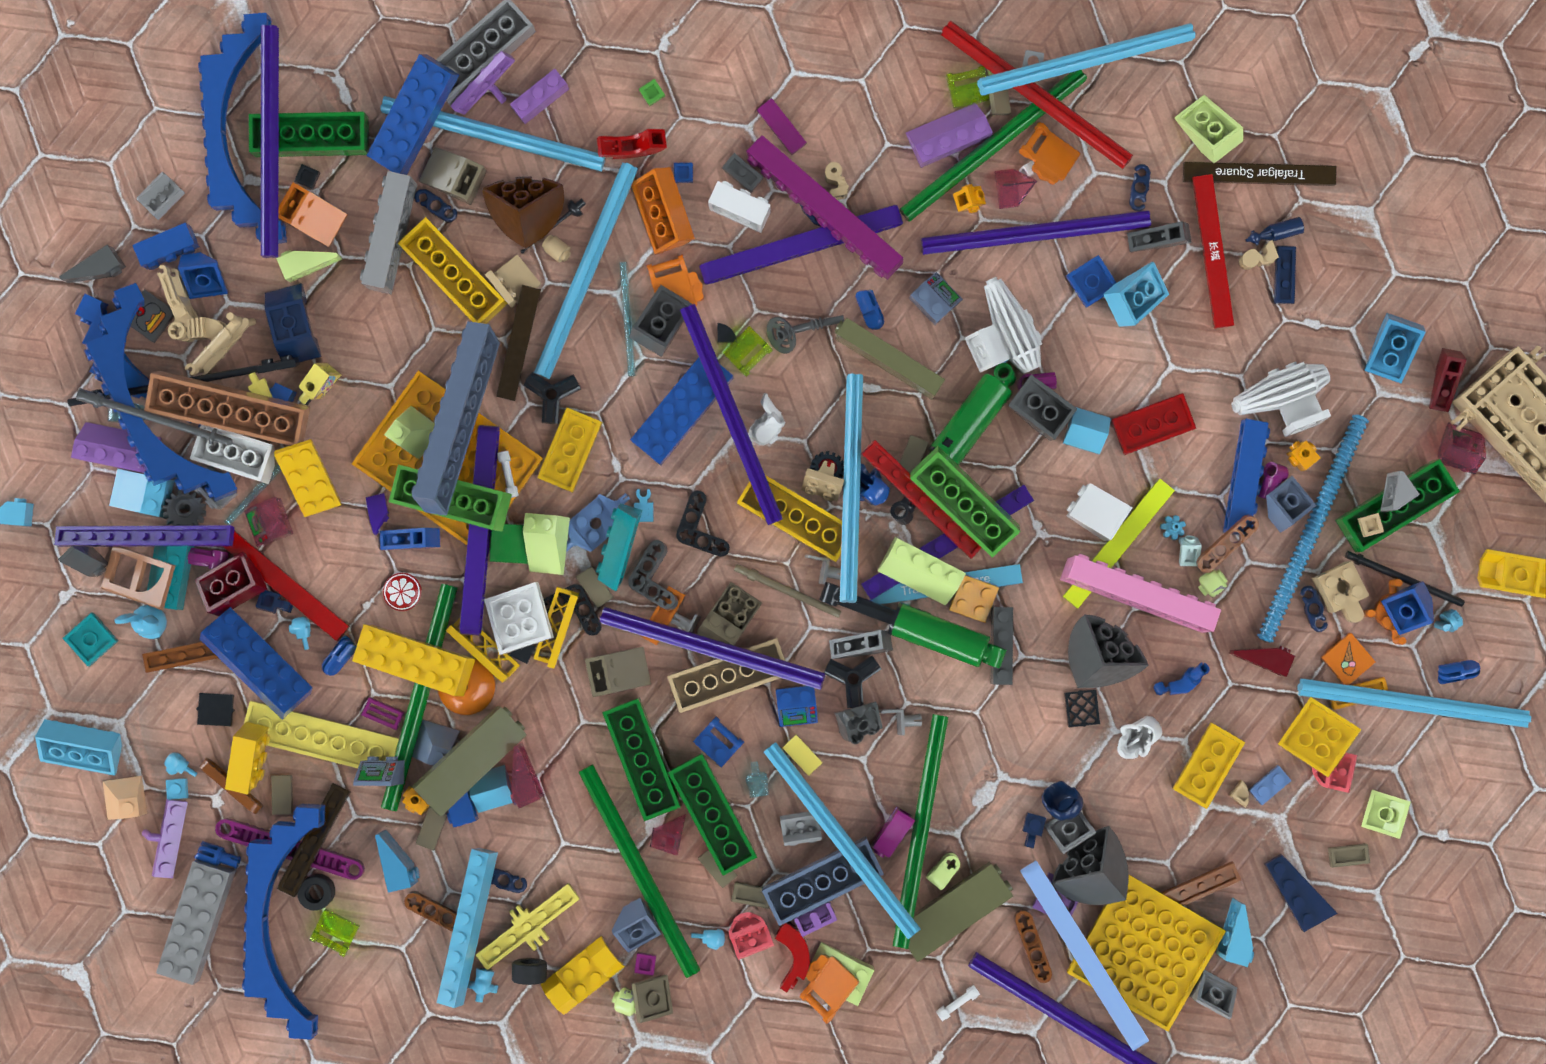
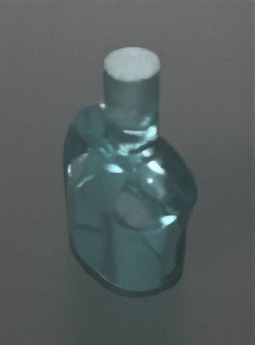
M758 761L750 762L752 773L746 776L750 798L770 795L767 773L759 771Z

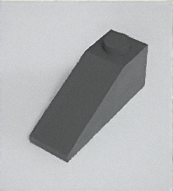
M1183 221L1127 233L1130 252L1192 243L1189 224Z
M106 245L59 277L67 283L110 278L121 274L122 269L126 266L115 249Z
M71 546L58 559L61 563L88 577L102 575L108 564L93 547Z
M885 630L829 640L831 659L893 651L891 635Z

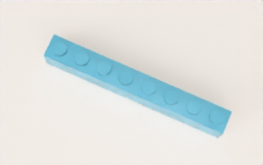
M483 848L471 849L436 1002L438 1004L452 1008L464 1005L498 852Z

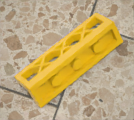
M558 586L548 612L549 622L551 621L552 623L551 629H555L557 637L551 641L545 640L546 643L543 645V641L539 642L533 658L548 663L547 667L553 669L555 668L579 596L577 592ZM559 592L570 595L567 603L560 605L557 599ZM560 610L563 619L554 623L551 617L552 613ZM546 646L550 648L552 652L550 659L539 656L541 648Z
M461 617L453 625H450L446 632L502 683L506 682L520 666L508 653L503 654L506 658H501L499 652L496 659L488 657L487 647H495L497 650L498 648L496 642L483 630L481 631V635L484 637L483 646H477L473 643V635H470L469 639L466 635L460 634V630L457 627L460 625ZM501 660H509L514 667L506 673L501 668Z

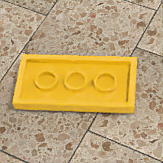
M566 407L537 478L573 493L603 422Z
M312 439L274 451V456L304 517L341 506V500Z
M1210 722L1172 789L1207 809L1246 742Z

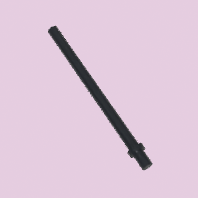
M1347 551L1345 554V558L1354 561L1356 565L1361 564L1394 579H1401L1402 582L1408 585L1421 582L1364 558V555L1360 553L1357 555ZM1425 583L1430 594L1460 607L1464 605L1465 600Z

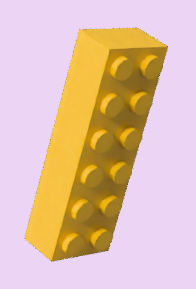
M426 217L398 242L402 249L472 322L487 324L508 304Z
M766 476L783 520L771 525L836 563L841 555L842 520ZM749 481L737 504L766 521Z
M363 624L352 661L453 696H464L475 659L374 625Z

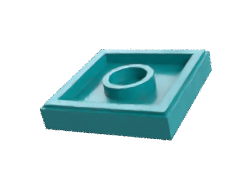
M91 612L63 637L64 641L87 667L95 663L119 641L94 612Z

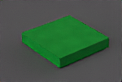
M504 524L502 532L491 530L489 562L528 564L523 536L524 525Z

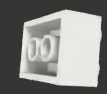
M717 181L708 201L709 210L760 233L771 213V205L768 204V200L762 197L755 198L750 196L751 193L747 190L740 189L739 191L734 189L733 185L726 181L722 183Z

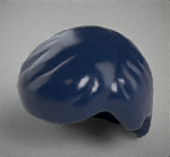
M1064 781L1051 784L1042 794L1044 807L1057 820L1073 819L1079 815L1083 808L1081 794L1075 787H1070Z

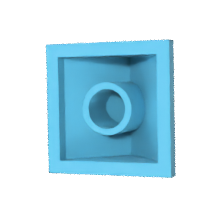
M1077 408L1069 420L1063 444L1100 454L1109 435L1111 418Z
M505 765L492 768L469 790L470 798L478 813L516 802Z

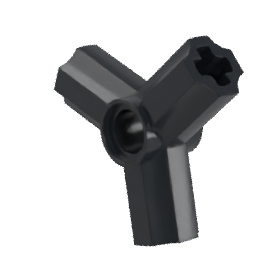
M532 372L523 385L543 399L542 423L559 424L560 400L581 390L574 374L552 385ZM550 390H555L557 393L556 397L551 400L548 399L547 393Z
M870 656L853 669L830 659L824 673L845 684L847 708H854L864 705L862 682L880 671L881 667L873 656ZM852 673L858 675V681L855 684L848 682V676Z

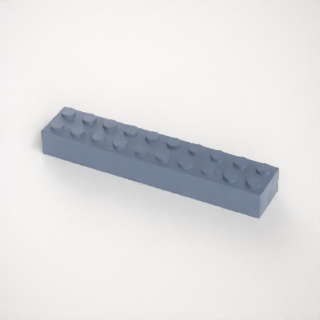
M468 321L466 328L462 331L461 344L457 347V356L451 366V375L446 382V391L444 397L440 400V410L435 416V426L433 432L429 435L428 448L424 451V460L418 470V479L416 485L412 488V497L426 513L447 516L500 345L489 324Z

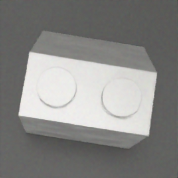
M1091 483L1086 486L1083 485L1077 493L1079 497L1076 502L1072 501L1068 506V514L1066 516L1103 541L1112 540L1132 507Z

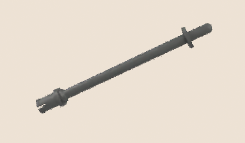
M79 388L76 400L92 404L95 408L105 406L209 439V444L211 445L214 441L226 445H232L233 443L231 438L216 434V428L212 432L106 399L100 392L96 394Z

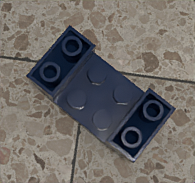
M302 283L265 293V312L279 357L285 355H292V358L298 357L299 363L322 357L318 340L313 337L305 306L307 298Z

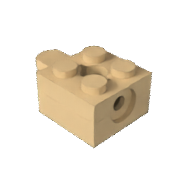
M1345 561L1311 578L1327 612L1335 613L1341 610L1348 622L1356 623L1363 619L1364 611L1359 601L1368 597L1369 594L1352 561Z

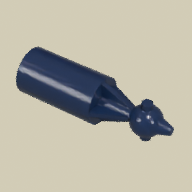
M1300 217L1271 224L1260 234L1253 230L1245 241L1257 246L1261 239L1273 240L1274 242L1303 234V221Z

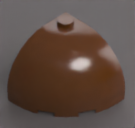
M516 177L515 181L504 182V180H500L482 188L485 204L497 226L507 237L525 249L541 240L552 230L561 215L564 205L563 185L543 178L541 181L532 180V177Z

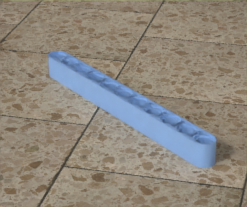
M1034 861L1021 869V874L1132 1051L1149 1042L1146 1034L1038 862Z

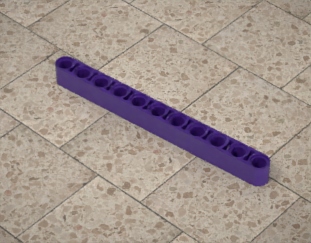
M898 205L856 216L875 233L903 224ZM820 227L701 264L699 267L704 283L708 285L837 246L844 242L841 239L839 241L835 239L827 227Z
M479 425L473 484L495 489L500 436L499 426ZM469 524L460 634L480 636L483 622L491 529Z

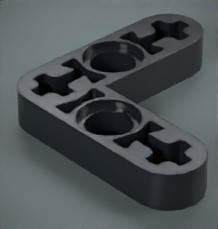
M694 491L687 502L676 537L682 544L719 557L726 556L730 547L725 540L697 530L707 498L702 491ZM698 494H701L703 502H699L697 508H701L700 512L695 509H689L690 504L694 507L695 500L693 497L698 496ZM689 512H694L697 515V520L693 523H689L686 520V515ZM688 530V534L694 536V532L698 533L695 537L694 545L690 544L692 540L689 538L683 541L680 532ZM701 536L708 538L709 543L706 547L698 545V539ZM712 539L716 540L714 542L716 545L724 543V547L727 548L726 551H722L719 554L717 548L712 547V551L708 550Z
M578 584L566 587L565 589L573 591L572 588L574 587L575 589H580V599L584 597L586 600L579 602L574 608L584 631L592 636L599 634L602 625L584 588ZM559 592L558 596L564 599L563 604L567 603L570 595ZM554 594L543 599L545 606L548 605L546 603L547 600H549L551 606ZM583 604L589 606L590 611L587 615L579 613V607ZM593 614L594 618H591L593 624H598L596 632L588 630L590 624L588 620L584 623V618H589Z

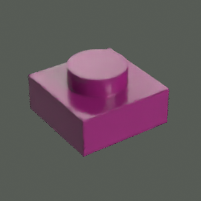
M637 952L634 973L654 976L656 955Z

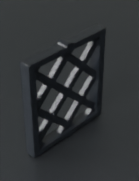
M1096 689L1064 693L1068 727H1085L1100 724ZM1091 692L1092 695L1088 699L1083 696L1084 693ZM1071 694L1079 695L1075 701L1069 697ZM1093 696L1095 705L1090 701L1093 698ZM1080 697L1086 701L1083 706L1077 703ZM1068 699L1073 702L1070 707L1068 704ZM1088 703L1093 706L1090 712L1084 709ZM1074 705L1080 708L1076 714L1071 710ZM1095 709H1096V717H1094V716L1092 715V713L1094 712ZM1082 710L1088 714L1084 720L1078 716ZM1070 713L1074 715V717L1072 718L1071 721H1070ZM1089 717L1095 720L1094 723H1087L1086 721ZM1076 718H1078L1081 721V724L1074 725L1073 722Z

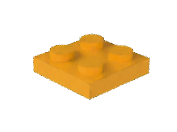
M965 575L953 596L949 610L985 623L999 587Z

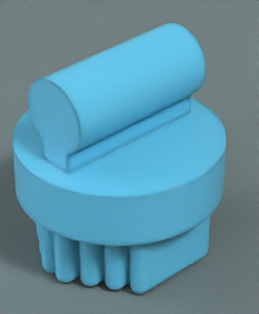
M1450 609L1439 615L1440 621L1434 623V627L1445 632H1454L1463 625V619L1457 610Z

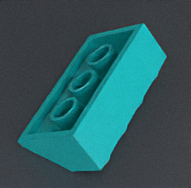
M621 503L617 508L613 509L611 519L614 522L612 526L608 527L606 534L609 540L607 544L603 545L601 552L604 558L602 562L598 563L596 573H599L597 580L614 591H617L623 581L642 514L641 509Z
M194 546L154 547L153 558L176 565L164 608L173 610L184 609L191 564H188L187 558L188 552ZM151 564L147 590L156 585L162 576L164 568Z

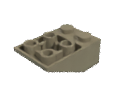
M435 147L419 182L471 205L487 170L483 165Z
M730 582L701 624L697 634L734 646L762 605V602Z
M643 647L585 659L592 697L651 684Z

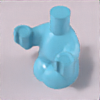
M476 968L475 981L469 980L468 988L473 989L476 993V1002H483L485 994L490 992L497 993L498 985L491 984L495 971Z

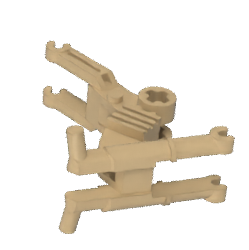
M160 265L159 268L163 269L164 272H159L157 275L175 318V321L168 327V334L172 339L185 342L210 339L211 342L208 346L204 347L200 355L192 363L185 366V370L193 369L190 372V375L193 376L203 371L202 375L210 374L216 364L221 359H224L226 353L242 337L246 329L256 324V320L254 318H244L242 320V317L236 316L231 312L226 315V318L230 320L228 325L219 320L198 317L197 312L190 303L179 270L171 269L172 272L176 273V276H171L169 267Z

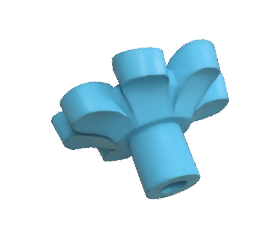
M1176 515L1173 516V519L1170 516L1165 517L1166 523L1160 525V529L1165 530L1163 536L1167 538L1171 535L1172 540H1177L1178 535L1183 536L1185 532L1182 528L1186 526L1185 522H1179V516Z

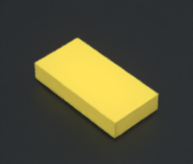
M797 735L782 747L808 776L823 763Z

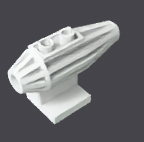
M997 277L986 281L987 285L984 286L992 325L965 337L980 373L1007 360L1023 374L1040 367L1041 335L1033 325L1031 314L1028 313L1027 309L1024 310L1002 279L998 280Z
M1297 362L1286 365V369L1280 371L1277 368L1268 372L1266 378L1233 398L1231 403L1233 411L1239 415L1279 409L1286 424V428L1282 430L1284 437L1321 424L1331 417L1328 409L1322 411L1315 396L1330 382V374L1324 364H1305L1304 362L1297 364Z

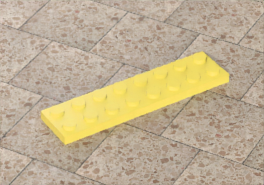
M255 701L249 702L244 724L250 722L269 727L268 734H270L268 746L358 768L360 761L367 760L369 756H379V760H386V757H394L399 742L397 737L295 711L289 713L282 720L266 704Z

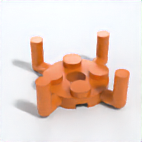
M1391 579L1389 581V593L1380 598L1374 609L1363 610L1364 617H1375L1382 627L1392 631V642L1394 644L1404 645L1406 644V638L1400 637L1381 602L1383 599L1397 593V587L1403 584L1401 579Z

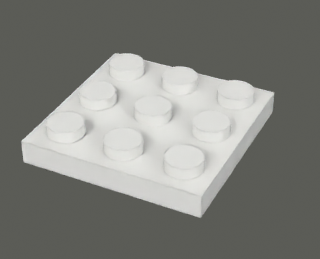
M538 582L484 600L499 655L554 638Z

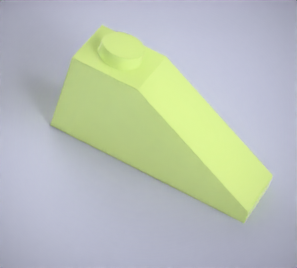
M289 250L283 252L281 257L276 259L285 279L293 282L342 260V257L338 253Z

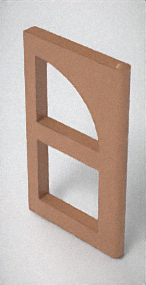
M120 546L112 547L101 588L163 610L176 565ZM121 554L138 559L130 588L113 583ZM147 563L164 568L161 578L154 587L145 592H139Z

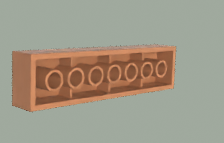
M158 370L150 374L144 411L291 446L304 441L310 406Z

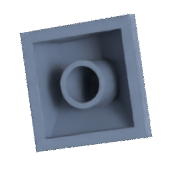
M1293 476L1289 477L1266 496L1268 518L1280 533L1317 506Z
M423 720L412 757L434 766L456 745L460 730Z
M641 898L623 907L612 929L613 935L628 953L662 935L648 907Z

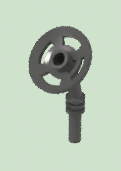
M844 315L825 319L819 318V320L816 318L815 321L811 319L810 322L791 326L782 317H774L767 324V336L771 345L778 352L787 354L792 352L796 346L795 333L810 329L814 331L815 328L819 330V327L823 329L824 326L839 324L841 320L845 321ZM773 328L777 329V330H776V335H777V338H778L777 340H776V338H775V336H774Z

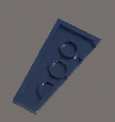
M1282 854L1264 863L1303 932L1338 914Z

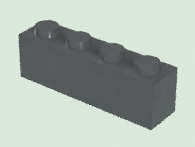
M991 607V644L1002 647L1007 651L1000 668L991 666L990 684L1013 685V607Z

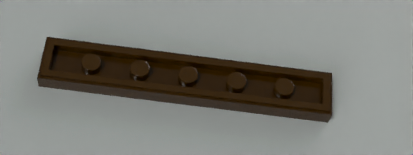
M525 285L521 287L496 397L512 401L516 400L541 289Z
M332 783L321 804L325 805L324 825L319 828H313L304 836L277 887L278 890L296 897L351 793L349 790Z

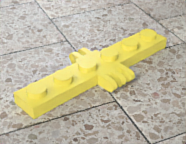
M568 883L531 912L527 908L523 910L520 905H517L518 915L513 909L509 911L513 917L511 920L513 926L479 951L476 957L488 970L525 941L535 951L537 946L534 941L539 946L544 944L540 936L546 942L550 939L543 930V927L577 902L580 897Z

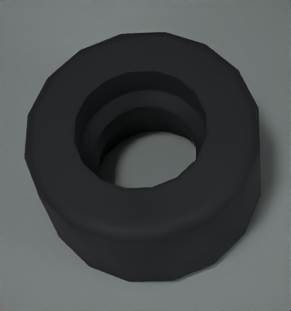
M314 874L305 878L297 893V897L304 908L318 911L333 901L335 886L328 876ZM313 885L322 887L324 894L321 899L316 900L310 896L309 890Z
M525 958L513 961L512 981L514 983L535 985L546 982L547 962L545 960Z

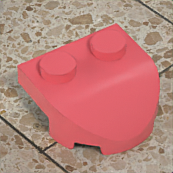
M1345 753L1329 778L1312 768L1313 775L1319 784L1325 788L1350 793L1358 755Z
M746 912L733 919L729 929V938L738 960L775 946L768 926L760 916Z

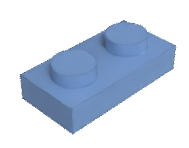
M1277 765L1248 790L1259 804L1263 805L1290 783L1291 779Z

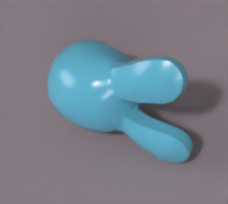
M148 605L140 606L133 613L123 614L114 619L116 624L130 622L135 633L147 639L160 638L167 625L165 613Z

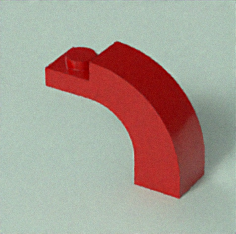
M646 129L639 134L631 136H599L597 138L599 157H613V159H630L661 152L667 148L665 129Z
M790 922L782 924L775 934V939L787 946L793 955V964L780 984V989L786 993L789 989L793 990L797 984V976L802 980L805 979L810 964L807 941L805 937H802L799 929Z

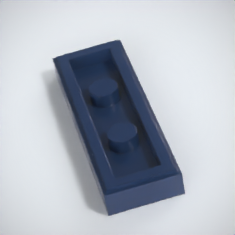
M1276 246L1279 258L1275 260L1274 304H1294L1296 247Z

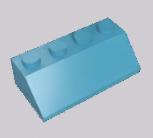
M44 719L35 735L41 762L116 775L122 749L119 733Z

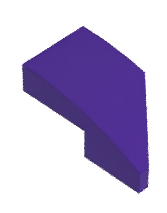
M384 493L365 497L374 535L379 533V528L389 519L387 516L389 513L387 498Z

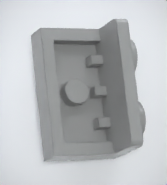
M161 172L136 200L159 220L185 192L164 172Z
M809 811L780 816L784 846H795L800 843H814L822 840L820 825Z

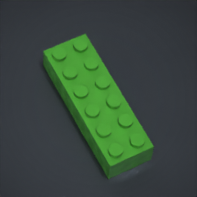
M939 446L910 472V479L992 558L1021 532L1020 525Z
M398 464L389 498L390 503L423 511L412 497V488L416 485L419 469ZM457 480L447 516H439L502 532L512 494Z

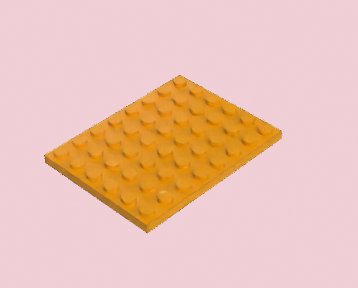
M418 370L354 459L352 465L391 492L398 464L419 469L424 459L423 455L420 459L416 458L384 434L395 419L410 406L434 422L435 416L440 410V400L444 397L446 389ZM478 413L458 480L472 484L479 425L497 426L480 413ZM500 428L498 453L509 451L512 477L519 494L544 458ZM497 458L495 490L506 492L507 485L502 463H499ZM516 497L511 498L509 507L514 502ZM417 510L467 545L468 523Z

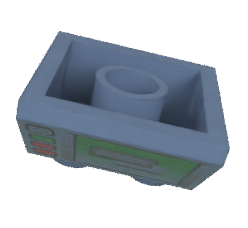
M937 272L923 282L909 297L934 325L939 323L963 300Z
M369 756L367 760L360 761L353 786H394L404 784L405 760H398V757H386V760H379V756Z

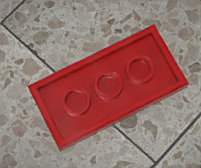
M1184 393L1111 419L1124 455L1197 429Z

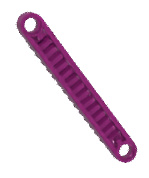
M230 818L220 820L215 826V832L220 838L244 846H248L255 839L272 840L270 838V830H264L263 828ZM223 823H228L231 826L230 833L225 834L222 832L221 826ZM299 841L294 846L286 859H293L302 841ZM323 848L320 849L312 865L313 868L350 880L360 878L365 872V866L362 861ZM352 864H356L359 867L357 875H353L349 871V867Z

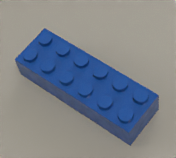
M419 54L367 156L391 172L407 175L454 87L459 74L431 56Z
M699 357L630 439L631 442L660 466L716 400ZM721 366L725 379L729 385L730 382L734 379V376L729 371H727L723 366Z
M231 607L201 632L200 640L282 720L311 694L313 687Z

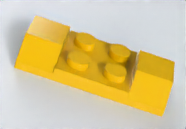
M1489 549L1485 550L1480 559L1477 576L1480 587L1546 599V559Z
M600 936L540 985L553 1006L565 1015L624 968L625 965L615 957L608 948L604 938Z

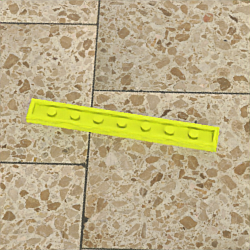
M1158 479L1125 519L1112 540L1107 541L1093 558L1092 562L1101 561L1108 564V568H1112L1175 490L1162 479ZM1071 585L1062 597L1078 609L1091 594V591Z

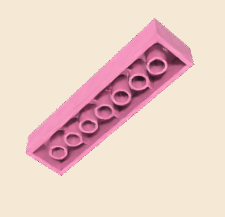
M1082 554L1067 558L1060 578L1061 581L1201 633L1214 632L1221 609L1216 608V604L1212 602H1200L1197 597L1189 594L1183 596L1177 589L1162 588V584L1151 581L1149 583L1143 581L1144 577L1136 574L1132 576L1127 575L1123 569L1116 567L1114 569L1108 568V564L1101 561H1096V563L1089 561L1090 558Z

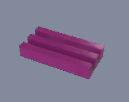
M369 697L361 715L394 730H398L405 712ZM373 703L398 714V717L372 707L370 704ZM371 710L396 722L395 724H392L386 720H383L379 717L367 713V711Z

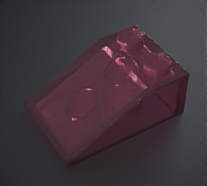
M523 742L514 746L512 794L510 797L513 804L517 805L518 808L538 801L545 796Z

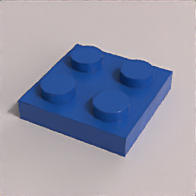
M1099 255L1065 276L1085 308L1104 297L1103 294L1116 284L1115 279Z

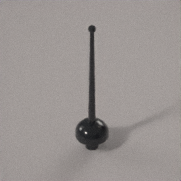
M581 198L576 203L572 199L569 200L567 204L569 211L557 221L553 228L571 214L576 217L582 216L583 213L580 209L586 205L584 200ZM528 248L522 249L521 253L523 254Z

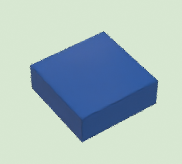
M674 163V179L676 183H693V163Z

